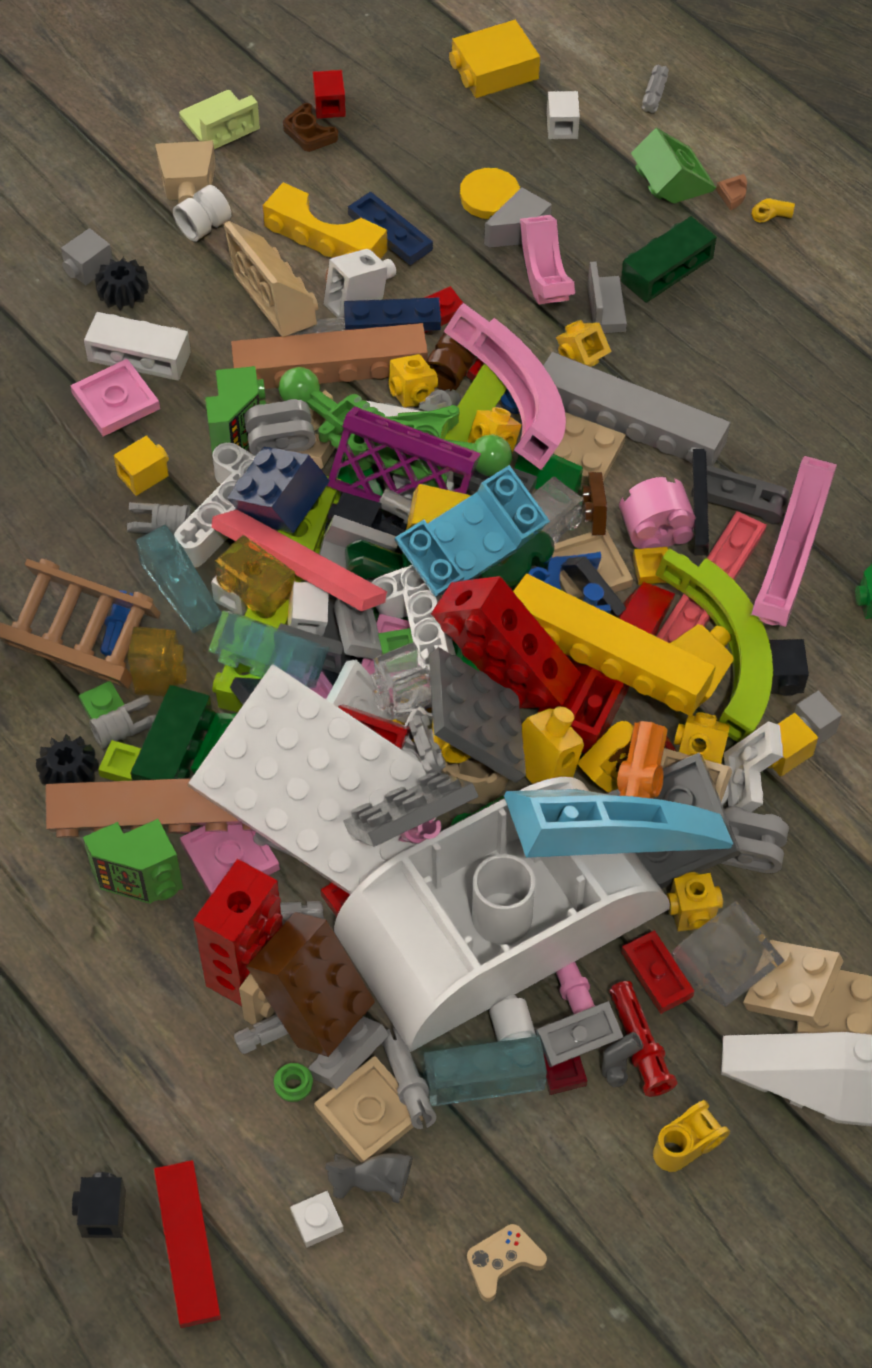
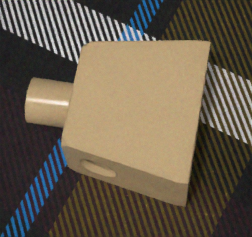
M213 141L156 144L158 168L167 199L178 200V203H181L187 198L193 199V195L205 186L212 185L216 166Z

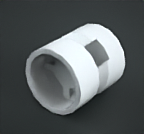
M207 185L193 195V199L187 198L173 208V216L181 232L189 240L198 241L210 233L212 225L217 228L230 220L231 209L220 190L213 185Z

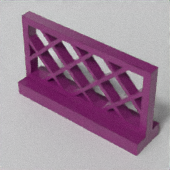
M354 406L345 416L342 426L344 427L327 486L379 502L382 496L373 493L368 481L381 475L390 490L399 494L413 487L416 489L419 484L433 478L436 479L441 489L448 490L441 475L448 471H453L464 475L461 486L452 491L466 494L481 453ZM351 433L363 437L369 450L354 456L348 444ZM385 447L395 449L400 462L386 468L378 450ZM346 453L348 459L343 461L344 455ZM372 454L380 471L365 477L357 460ZM405 454L411 455V457L406 458ZM417 459L427 461L432 473L417 479L409 463ZM350 463L359 478L358 481L352 484L337 479L340 468ZM403 466L411 483L397 489L389 472Z

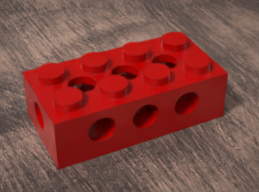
M501 576L451 582L431 613L440 624L442 631L454 640L461 648L462 654L471 660L479 671L484 672L490 679L505 688H510L518 695L519 709L563 706L581 675L579 670Z
M238 858L193 919L206 987L242 1006L239 988L250 974L246 966L283 926V916L281 915L278 881Z

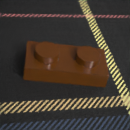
M588 472V485H582L584 521L590 522L592 535H606L607 501L602 472Z

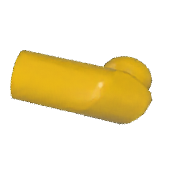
M766 198L753 207L751 215L759 223H765L776 216L792 218L795 203Z

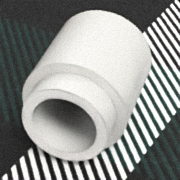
M510 995L490 1008L489 1013L498 1044L501 1048H504L506 1055H520L534 1048L535 1043L533 1039L536 1037V1033L525 999L517 998L516 995Z

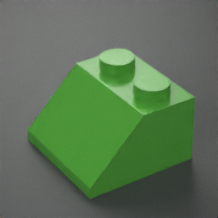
M655 128L631 152L637 162L636 170L649 181L648 189L658 199L665 198L672 203H677L713 192L716 189V186L692 149L658 128Z

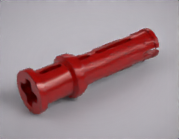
M622 981L613 985L612 989H609V993L616 1005L626 1034L637 1033L643 1043V1049L633 1054L631 1060L633 1066L639 1068L644 1080L643 1091L645 1096L655 1097L671 1091L678 1082L675 1075L669 1073L664 1060L666 1053L663 1046L656 1043L651 1034L632 982Z

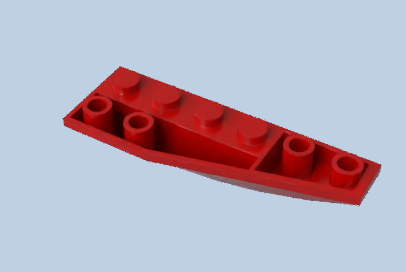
M643 582L623 603L626 609L617 618L656 636L675 598V593ZM572 658L570 661L579 670L581 675L563 706L540 707L537 713L549 708L555 709L556 707L569 709L574 714V720L570 727L583 739L582 753L586 754L609 730L630 686L617 679H611L604 673L586 664L578 663Z

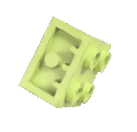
M231 90L221 92L179 112L181 120L199 141H213L214 149L260 129L258 102L252 95L238 100Z

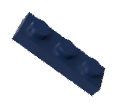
M371 191L348 206V215L352 219L363 218L387 229V247L409 265H412L433 250V241Z
M439 297L344 301L345 330L423 323L424 331L441 330Z

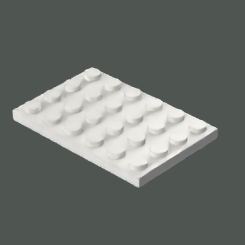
M272 664L191 778L188 787L351 895L376 869L397 854L416 844L399 841L398 839L401 835H398L373 847L350 835L343 820L352 817L351 811L361 805L372 803V806H375L385 801L384 796L390 791L400 787H405L406 790H409L419 785L418 779L427 773L421 762Z

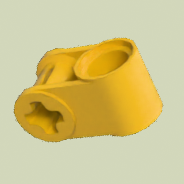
M706 1100L694 1104L683 1115L664 1126L660 1131L653 1150V1159L662 1170L668 1172L681 1170L702 1154L715 1149L729 1136L730 1130L727 1126L722 1127L708 1110L709 1104ZM675 1143L681 1148L682 1152L673 1153L664 1144Z

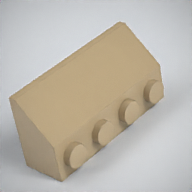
M231 221L225 222L224 227L234 276L279 334L284 337L317 325L315 311L319 307L315 295L312 292L308 293L300 277L294 276L289 263L281 260L276 247H271L260 235Z

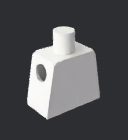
M369 249L331 258L329 261L324 305L344 323V301L382 300L386 280L396 275L394 263L390 259L382 261Z

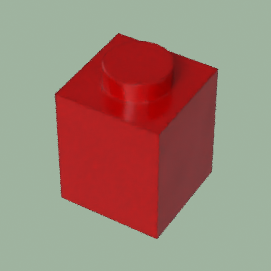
M342 70L312 72L316 119L346 117Z

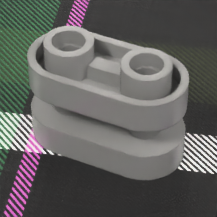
M290 399L282 402L255 405L247 410L244 415V422L248 433L250 452L256 456L264 446L293 452L310 449L315 444L316 437L314 427L311 424L312 417L309 405L302 400Z
M729 806L724 809L742 854L724 861L722 864L761 873L780 871L784 858V851L780 847L787 843L789 826L777 815H761L747 812L737 806Z

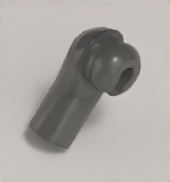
M635 1032L610 1045L603 1053L602 1073L607 1078L608 1084L612 1087H620L627 1082V1058L643 1049V1043Z

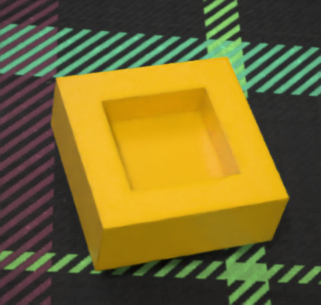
M668 547L634 549L632 558L638 585H641L643 582L650 584L667 583L655 574L662 557L668 551Z

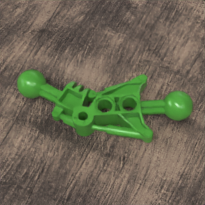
M291 368L280 379L278 390L283 401L290 399L302 400L312 410L326 419L319 427V440L321 442H328L330 440L332 446L338 449L344 427L342 426L345 416L354 406L385 417L384 413L375 407H370V403L362 400L358 394L349 395L337 404L320 391L317 376L307 368ZM455 405L432 411L398 413V416L385 417L481 453L475 469L478 473L485 476H493L509 466L512 461L510 444L503 437L495 434L484 435L477 439L475 443L445 439L446 434L459 423L460 409ZM351 433L348 444L354 456L369 450L363 437ZM385 447L378 450L386 468L400 462L395 449ZM372 454L357 460L362 471L369 469L373 463L376 464ZM405 454L406 458L411 457V455ZM417 459L409 463L417 479L432 473L427 461ZM351 463L347 465L349 468L354 470ZM403 466L390 471L409 478ZM444 473L441 476L447 486V476ZM435 478L423 483L440 488Z

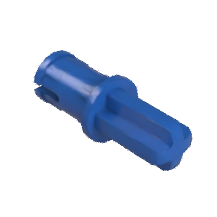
M120 590L122 593H127V591ZM114 603L110 616L106 617L104 621L106 630L100 652L105 657L107 655L111 656L130 612V609Z

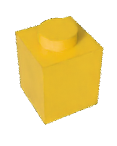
M147 435L114 454L118 477L136 496L169 476L167 468L169 458L166 451L160 444L155 445Z
M796 713L778 723L781 731L783 757L768 768H773L780 777L813 756L819 738Z

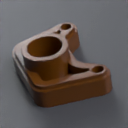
M303 103L283 120V131L298 143L304 151H314L339 140L337 128L323 127L316 123L310 103Z

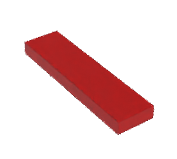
M190 1160L154 1168L180 1328L221 1320L194 1161Z

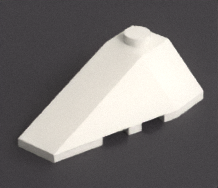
M829 1032L723 1036L721 1075L764 1093L770 1091L791 1100L790 1104L800 1108L806 1106L825 1114L824 1118L833 1122L872 1127V1035Z

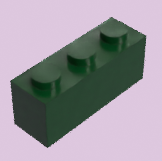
M690 216L681 223L674 224L669 231L658 238L651 239L646 246L637 252L627 255L622 263L621 282L647 303L712 260L717 237Z
M169 685L130 772L132 781L190 779L189 768L191 763L195 760L203 743L202 738L205 731L209 730L216 715V712L212 710L210 695Z

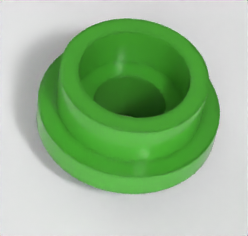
M289 1063L282 1066L274 1077V1088L277 1095L288 1102L303 1100L310 1094L313 1087L311 1072L304 1065L298 1063ZM292 1079L301 1082L300 1086L295 1089L289 1088L286 1084Z

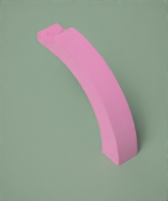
M463 303L443 332L483 361L499 377L511 393L522 419V436L514 451L541 470L559 446L565 432V409L557 387L542 363L515 334L497 319L493 318L489 322Z
M804 456L801 461L777 544L751 614L758 616L759 620L766 624L786 627L823 514L836 470V464Z

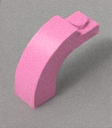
M551 215L520 219L525 264L535 300L539 305L569 301V295L575 294L574 281L567 276L563 268L559 250L557 220Z

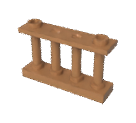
M27 559L25 566L37 577L17 622L13 621L11 626L0 622V641L11 647L107 682L111 680L113 684L129 689L134 676L125 668L126 663L124 659L143 615L159 619L161 613L153 604V599L139 592H134L133 596L63 572L59 570V565L46 559H40L39 563ZM52 581L68 587L49 632L44 633L42 637L31 634L32 629L30 626L49 582ZM81 592L99 598L79 645L75 644L74 648L62 645L63 640L61 637ZM114 603L130 609V612L111 656L107 655L106 659L103 660L95 657V652L92 649L110 607Z

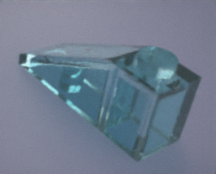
M166 525L136 540L141 566L192 633L222 618L220 609L184 548Z

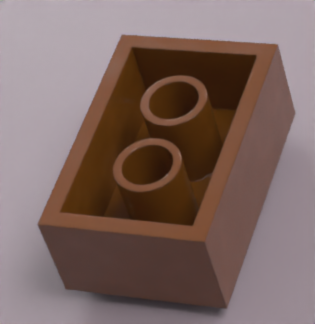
M294 912L246 966L296 1046L326 1057L332 1054L357 1022L375 1003V1000L326 919Z

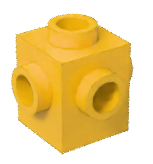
M582 320L575 321L565 327V333L556 337L560 355L590 367L599 363L600 358L611 353L600 323H583Z
M420 354L390 360L389 389L392 396H396L404 408L419 406L420 402L425 401L426 397L437 388V374L434 369L429 367Z
M493 407L492 410H477L467 442L475 443L477 439L484 435L495 434L503 437L510 444L513 454L522 424L510 417L511 413L502 408Z
M697 712L695 716L688 715L685 725L678 724L674 744L680 745V753L690 756L700 753L704 760L721 764L730 724L718 722L716 716L707 713Z
M689 872L674 878L671 893L666 894L670 903L668 912L669 915H674L678 932L714 927L718 909L723 907L721 889L719 886H714L711 873L698 874L696 872Z

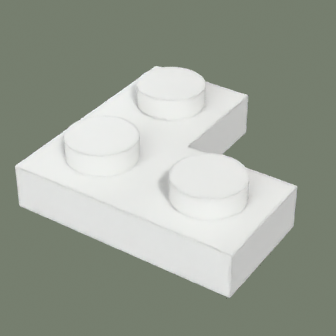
M768 721L724 752L725 766H729L732 769L728 782V807L737 806L747 812H752L763 805L760 772L783 757L780 725Z

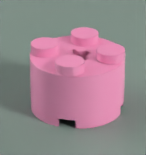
M666 477L645 480L629 490L631 496L626 501L622 498L619 503L631 542L639 549L684 544L694 537L692 530L695 527L696 517L684 486L677 479H675V483L667 482Z

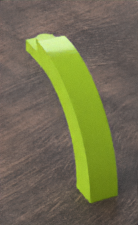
M669 548L662 557L655 575L694 600L708 613L717 626L724 627L731 635V641L727 646L734 658L732 662L733 687L729 704L718 722L730 724L728 736L736 742H740L753 733L758 726L767 707L772 688V653L765 627L758 616L751 615L754 605L745 592L720 567L707 558L698 567L687 556L678 554Z

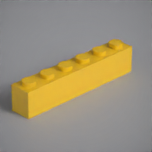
M527 573L513 591L564 654L572 657L578 663L586 664L604 673L611 679H617L635 688L643 695H649L667 704L675 711H681L692 716L711 686L716 668L715 665Z

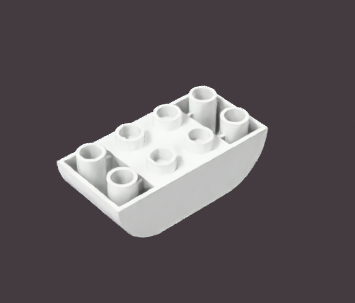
M557 777L529 785L520 791L589 790L582 781L576 778ZM504 798L441 831L435 838L426 839L397 854L376 869L352 892L343 904L335 921L334 933L408 1049L412 1052L490 1009L504 998L519 993L669 910L670 903L665 893L635 853L526 858Z

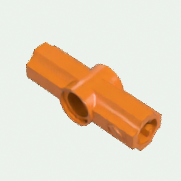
M646 721L634 724L627 761L624 760L621 763L618 771L617 786L620 796L651 799L659 796L664 779L661 761L668 731L665 726Z

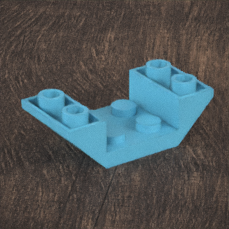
M509 465L483 481L478 491L428 524L423 519L395 537L394 540L433 595L437 597L444 594L451 582L473 580L515 553L547 526L550 520Z

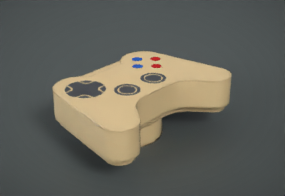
M515 1224L507 1225L492 1236L471 1247L467 1253V1264L480 1297L486 1302L495 1299L497 1283L502 1276L509 1274L513 1269L520 1266L540 1271L545 1268L547 1262L546 1254Z

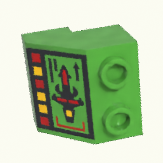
M255 366L216 370L219 396L205 397L212 455L214 449L222 443H234L246 450L249 444L244 415L253 406L266 404L265 400H259L266 399L264 380L257 379Z
M159 819L124 834L118 822L83 837L92 873L101 890L150 904L156 900H167L183 889L177 854Z

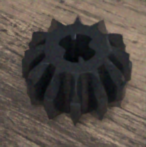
M124 256L117 262L110 259L109 265H100L99 273L95 274L97 295L100 301H105L108 308L117 305L121 311L123 306L128 305L133 309L135 302L143 303L145 294L148 293L147 272L144 270V266H139L136 259L129 262L126 261Z
M65 734L63 741L60 742L51 737V747H40L39 753L41 758L36 759V769L39 772V780L43 786H46V784L94 782V772H97L99 768L98 760L95 758L94 748L91 744L85 745V741L81 736L71 741L70 736Z

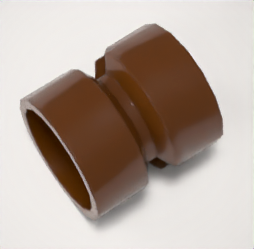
M444 332L435 345V350L431 352L426 360L429 367L434 369L437 374V389L443 391L450 389V391L457 390L477 356Z

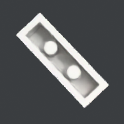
M100 312L96 313L84 339L87 359L90 362L113 366L128 359L137 372L179 381L191 353L188 331Z

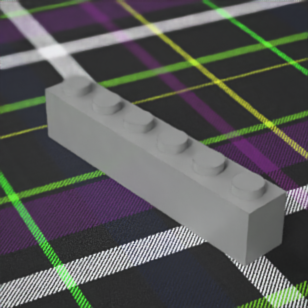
M554 352L550 354L543 365L557 387L565 412L626 434L633 441L642 442L659 449L663 453L672 454L687 460L691 464L693 449H705L707 465L712 467L727 442L729 421Z

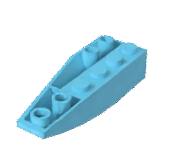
M579 789L506 791L504 795L526 858L729 849L733 845L721 814L691 805L651 798L608 795Z

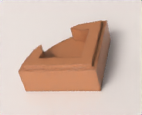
M744 174L717 182L716 191L730 210L737 208L745 199L747 179Z

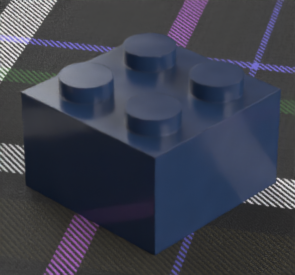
M264 446L256 454L244 475L236 482L234 489L227 499L237 510L266 526L294 533L330 480L309 454Z

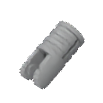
M129 502L130 512L152 514V523L129 522L127 523V532L175 534L178 527L191 515L190 506Z
M148 695L120 706L117 710H112L106 715L103 714L97 719L89 720L93 735L101 749L107 748L111 740H123L128 736H134L151 728L156 715L145 717L134 724L129 716L130 713L144 709L151 703Z

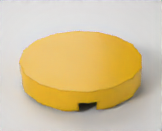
M482 168L474 170L465 176L461 182V204L471 215L482 219H490V216H493L520 190V186L515 177L501 169Z

